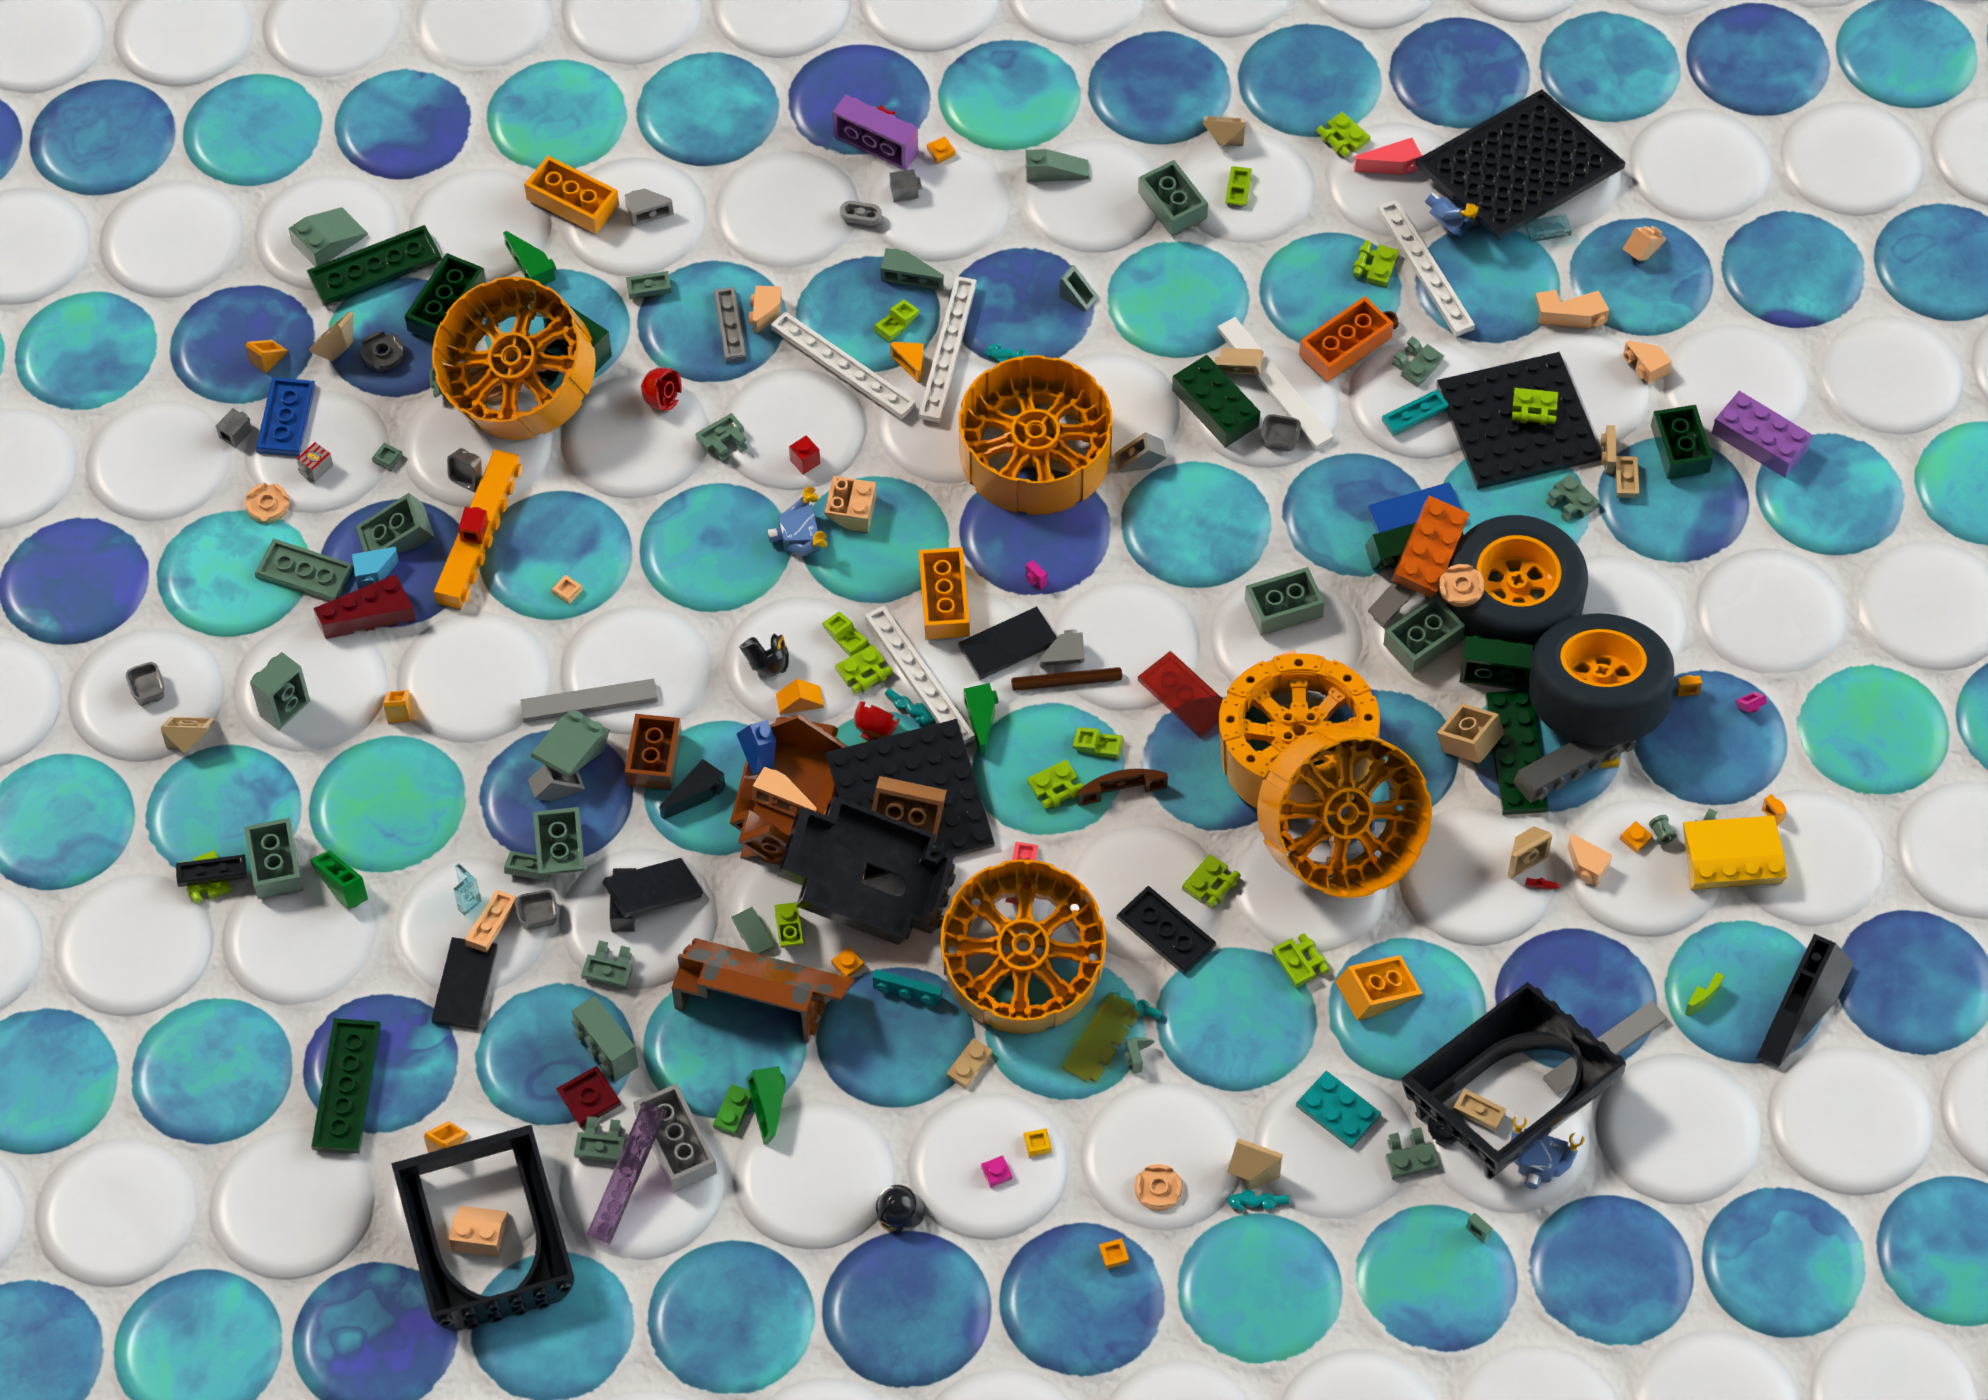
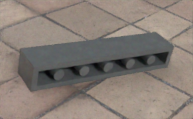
M1573 740L1518 770L1514 785L1530 803L1537 799L1542 800L1549 792L1555 789H1562L1569 781L1580 779L1584 773L1590 770L1595 771L1607 759L1613 761L1622 752L1631 751L1636 747L1637 740L1617 745H1592Z

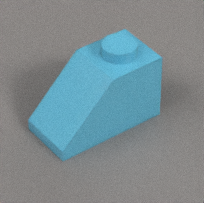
M396 546L352 554L358 588L366 587L386 578L399 562Z

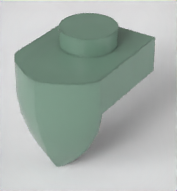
M1144 1037L1125 1039L1127 1052L1124 1053L1126 1065L1131 1066L1133 1074L1142 1072L1143 1061L1139 1050L1149 1047L1155 1043L1154 1040Z

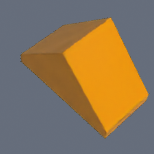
M273 340L250 341L245 345L249 362L265 374L288 351Z
M892 342L890 344V357L916 382H921L924 344Z
M795 679L776 693L780 715L824 708L820 686L800 679Z
M387 691L383 702L387 723L410 722V691Z
M447 1121L425 1133L424 1140L427 1151L433 1152L459 1145L465 1139L468 1132Z

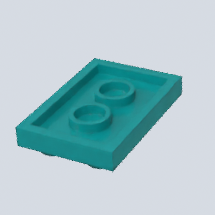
M1327 1070L1296 1102L1298 1109L1350 1149L1375 1124L1382 1113Z

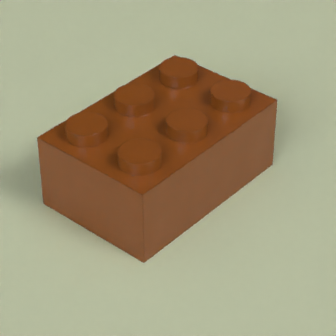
M635 714L625 767L627 786L672 790L682 734L680 718Z

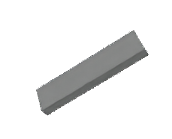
M735 287L714 290V298L725 363L745 361L747 357Z

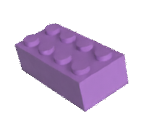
M846 94L834 109V138L903 170H907L918 155V127H915L912 123L904 122L892 114H887L875 106L867 105L859 99L852 98Z
M1741 391L1736 393L1715 418L1712 430L1713 435L1784 478L1807 452L1812 439L1811 433Z

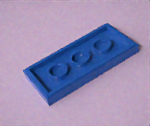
M272 377L256 445L257 453L300 456L316 386L315 381Z
M1450 482L1368 505L1367 510L1377 533L1415 523L1429 495L1462 510Z

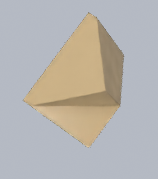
M1204 116L1203 125L1221 146L1225 144L1243 146L1245 118Z
M350 310L317 339L309 351L330 361H334L354 342V313Z
M170 717L161 726L166 748H179L185 753L215 723V718Z
M1534 826L1516 836L1507 876L1511 879L1547 859L1552 834Z
M1238 1138L1227 1173L1241 1177L1248 1189H1254L1280 1178L1283 1154Z

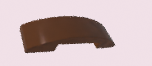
M1125 769L1111 772L1083 786L1078 791V805L1082 806L1101 802V793L1140 785L1144 786L1145 793L1165 789L1168 785V775L1165 772L1153 769Z

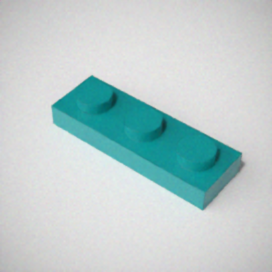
M1437 389L1383 415L1382 422L1392 436H1395L1447 411L1449 404Z
M876 969L873 974V988L882 993L898 994L904 999L920 1000L926 1005L940 1006L943 999L942 987Z

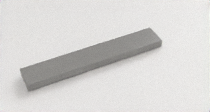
M654 678L520 699L524 722L562 717L572 709L581 713L658 701Z
M1650 1001L1597 1038V1040L1606 1043L1610 1051L1618 1055L1667 1020V1016L1653 1001ZM1571 1056L1543 1077V1080L1557 1096L1570 1089L1574 1083L1577 1066L1573 1057Z

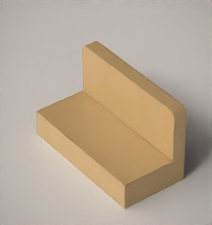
M1222 348L1220 357H1215V363L1225 374L1261 375L1264 352L1262 349Z

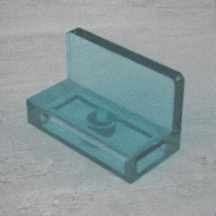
M458 863L455 869L459 884L453 890L458 911L465 916L482 901L477 879Z

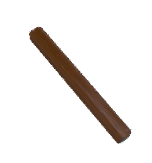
M1120 667L1013 677L1011 685L1012 689L1017 691L1117 681L1122 679V670Z

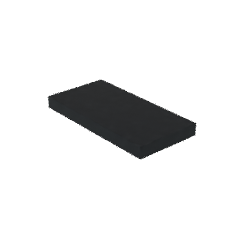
M1036 606L958 642V646L978 679L981 680L1048 649L1057 637Z
M682 858L605 877L602 882L624 918L702 897L704 893Z
M1149 885L1117 914V919L1184 976L1216 946V941Z
M452 937L431 1018L432 1023L478 1030L498 950L497 943H492L488 951L483 952L466 946L465 939Z

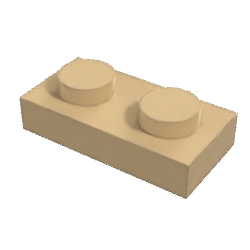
M1607 425L1605 434H1601V447L1605 449V452L1601 454V465H1605V474H1614L1616 466L1615 425Z
M1616 456V498H1639L1637 457Z
M973 1038L946 1073L947 1078L967 1089L992 1056L993 1050Z
M1463 1089L1453 1107V1110L1460 1115L1494 1132L1499 1127L1507 1110L1466 1089Z

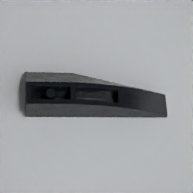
M1816 934L1813 935L1759 1050L1757 1059L1779 1068L1836 1003L1854 963L1835 942Z

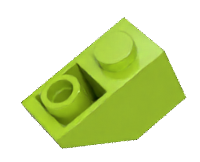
M797 902L774 905L780 948L803 945L799 910L796 907Z

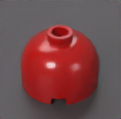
M658 367L649 371L641 383V393L644 401L650 407L663 411L672 410L677 405L679 400H675L677 393H681L682 381L679 373L666 367Z
M860 701L854 714L856 729L862 733L860 737L871 741L893 735L900 719L893 720V714L874 705L868 708L865 706L866 702Z

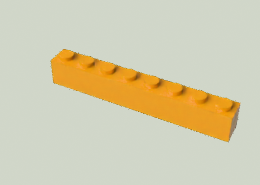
M496 449L493 450L470 505L471 508L479 507L487 511L488 526L483 543L461 541L458 533L434 590L437 604L462 609L464 602H468L470 587L477 581L478 568L484 564L485 552L492 545L494 530L499 528L501 513L506 511L507 499L509 495L513 494L515 480L522 473L519 455Z

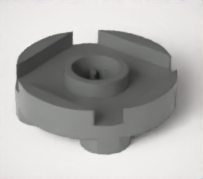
M384 331L370 334L364 339L362 349L360 350L362 361L368 368L373 369L375 373L391 370L404 361L403 343L396 334L391 333L390 335L385 334ZM379 349H387L386 353L379 354Z

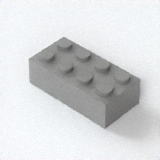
M677 1083L633 1102L635 1115L673 1192L717 1174L716 1161Z

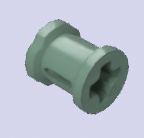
M1659 815L1649 822L1650 828L1654 829L1658 837L1656 841L1659 845L1668 844L1677 837L1675 831L1671 830L1667 815Z

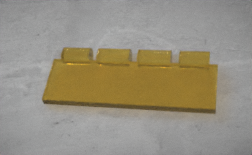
M1111 992L1063 1064L1062 1069L1085 1082L1089 1078V1080L1096 1083L1105 1070L1098 1063L1100 1062L1108 1066L1117 1052V1049L1111 1043L1120 1047L1130 1032L1123 1025L1132 1028L1141 1015L1134 1009L1135 1005Z

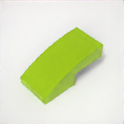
M1231 166L1225 204L1246 206L1252 168Z
M903 299L890 308L888 316L874 325L873 331L890 342L919 315L920 310Z
M840 611L822 623L829 635L850 657L869 646L868 640L854 628L853 622Z
M1077 727L1072 747L1087 754L1120 759L1124 738L1123 735L1101 734L1100 730L1095 728Z
M1716 972L1707 989L1697 986L1687 1004L1685 1015L1691 1016L1704 1008L1719 992L1725 976Z

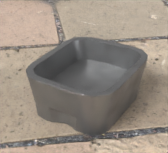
M1275 414L1267 415L1264 418L1261 429L1263 445L1267 448L1293 451L1299 438L1301 422L1292 417Z
M459 448L447 458V474L449 479L466 489L474 490L482 477L481 458L474 453H469L467 450Z
M148 662L128 669L126 679L131 694L139 705H147L152 701H159L164 698L165 685L156 663Z
M551 890L526 893L516 898L517 916L524 929L530 930L551 926L556 923L558 908L554 892Z

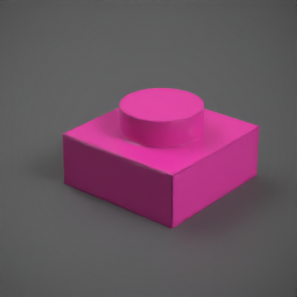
M1033 560L1026 564L1025 577L1031 585H1035L1042 590L1047 586V573Z
M1755 691L1735 700L1737 708L1748 713L1760 710L1761 706L1767 704L1765 695Z
M1003 1155L981 1164V1169L990 1188L1012 1179V1173Z

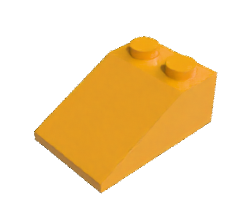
M1401 955L1348 966L1335 981L1356 1020L1377 1016L1423 994Z

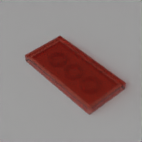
M1169 651L1138 676V681L1199 738L1219 722V712L1223 698L1172 651Z

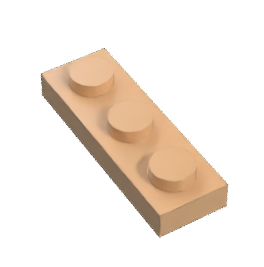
M496 890L465 938V945L487 952L516 906L515 900L517 897Z

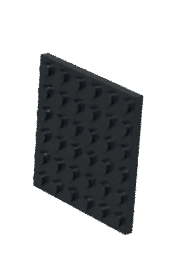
M1560 352L1447 377L1436 382L1438 391L1449 404L1447 414L1477 489L1601 460V451ZM1523 388L1558 392L1556 415H1552L1556 416V423L1545 426L1537 422H1527L1526 424L1512 420L1514 389Z
M957 719L826 752L825 755L837 797L872 810L879 776L947 790L935 843L937 847L932 857L939 859L945 853L956 857L995 846ZM867 864L864 880L890 874V872Z

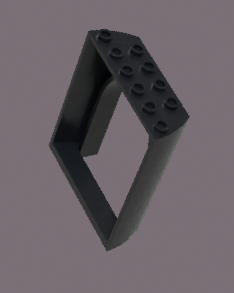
M1526 982L1402 1077L1401 1082L1407 1099L1412 1100L1416 1105L1415 1115L1417 1118L1422 1120L1429 1115L1483 1162L1484 1174L1489 1180L1619 1080L1625 1072L1626 1062L1620 1055H1615L1610 1051L1606 1043L1598 1041L1588 1028L1580 1026L1572 1015L1563 1012L1555 1001H1550L1545 997L1538 987L1534 988L1530 983ZM1548 1049L1572 1055L1577 1066L1574 1083L1567 1095L1553 1109L1499 1151L1493 1148L1443 1104L1490 1066L1512 1054L1528 1050Z
M532 1124L391 1163L433 1321L437 1325L451 1331L465 1328L468 1330L475 1329L483 1323H496L504 1317L511 1315L521 1316L527 1311L536 1308L545 1309L550 1304L561 1302L570 1292L574 1284V1274ZM513 1150L536 1233V1250L528 1274L516 1289L487 1297L463 1286L447 1269L439 1250L420 1175Z

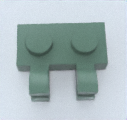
M1412 336L1407 341L1408 346L1405 351L1414 355V359L1409 361L1406 354L1399 350L1394 355L1395 360L1392 365L1401 369V376L1418 388L1444 360V355L1429 344L1423 348L1420 342Z
M732 413L695 433L696 439L707 452L714 450L722 463L729 460V456L726 453L728 448L724 445L727 441L732 439L740 453L748 449L744 443L746 437L742 434L744 427Z
M1571 474L1554 484L1553 490L1548 493L1550 498L1546 500V503L1551 508L1555 507L1562 500L1568 503L1563 507L1565 512L1561 514V518L1566 522L1570 521L1577 514L1584 518L1597 509L1600 501Z
M599 940L595 956L587 955L581 974L582 979L627 989L633 971V965L629 964L632 956L630 947L621 946L617 961L606 959L610 950L608 942Z
M587 1116L585 1133L578 1132L574 1151L575 1158L622 1163L626 1140L625 1137H620L622 1130L621 1121L611 1119L609 1135L597 1134L599 1125L597 1117Z
M1421 1127L1411 1130L1410 1138L1414 1148L1405 1150L1401 1148L1399 1134H1389L1387 1143L1391 1153L1386 1154L1385 1158L1392 1179L1438 1168L1439 1164L1432 1143L1425 1145Z

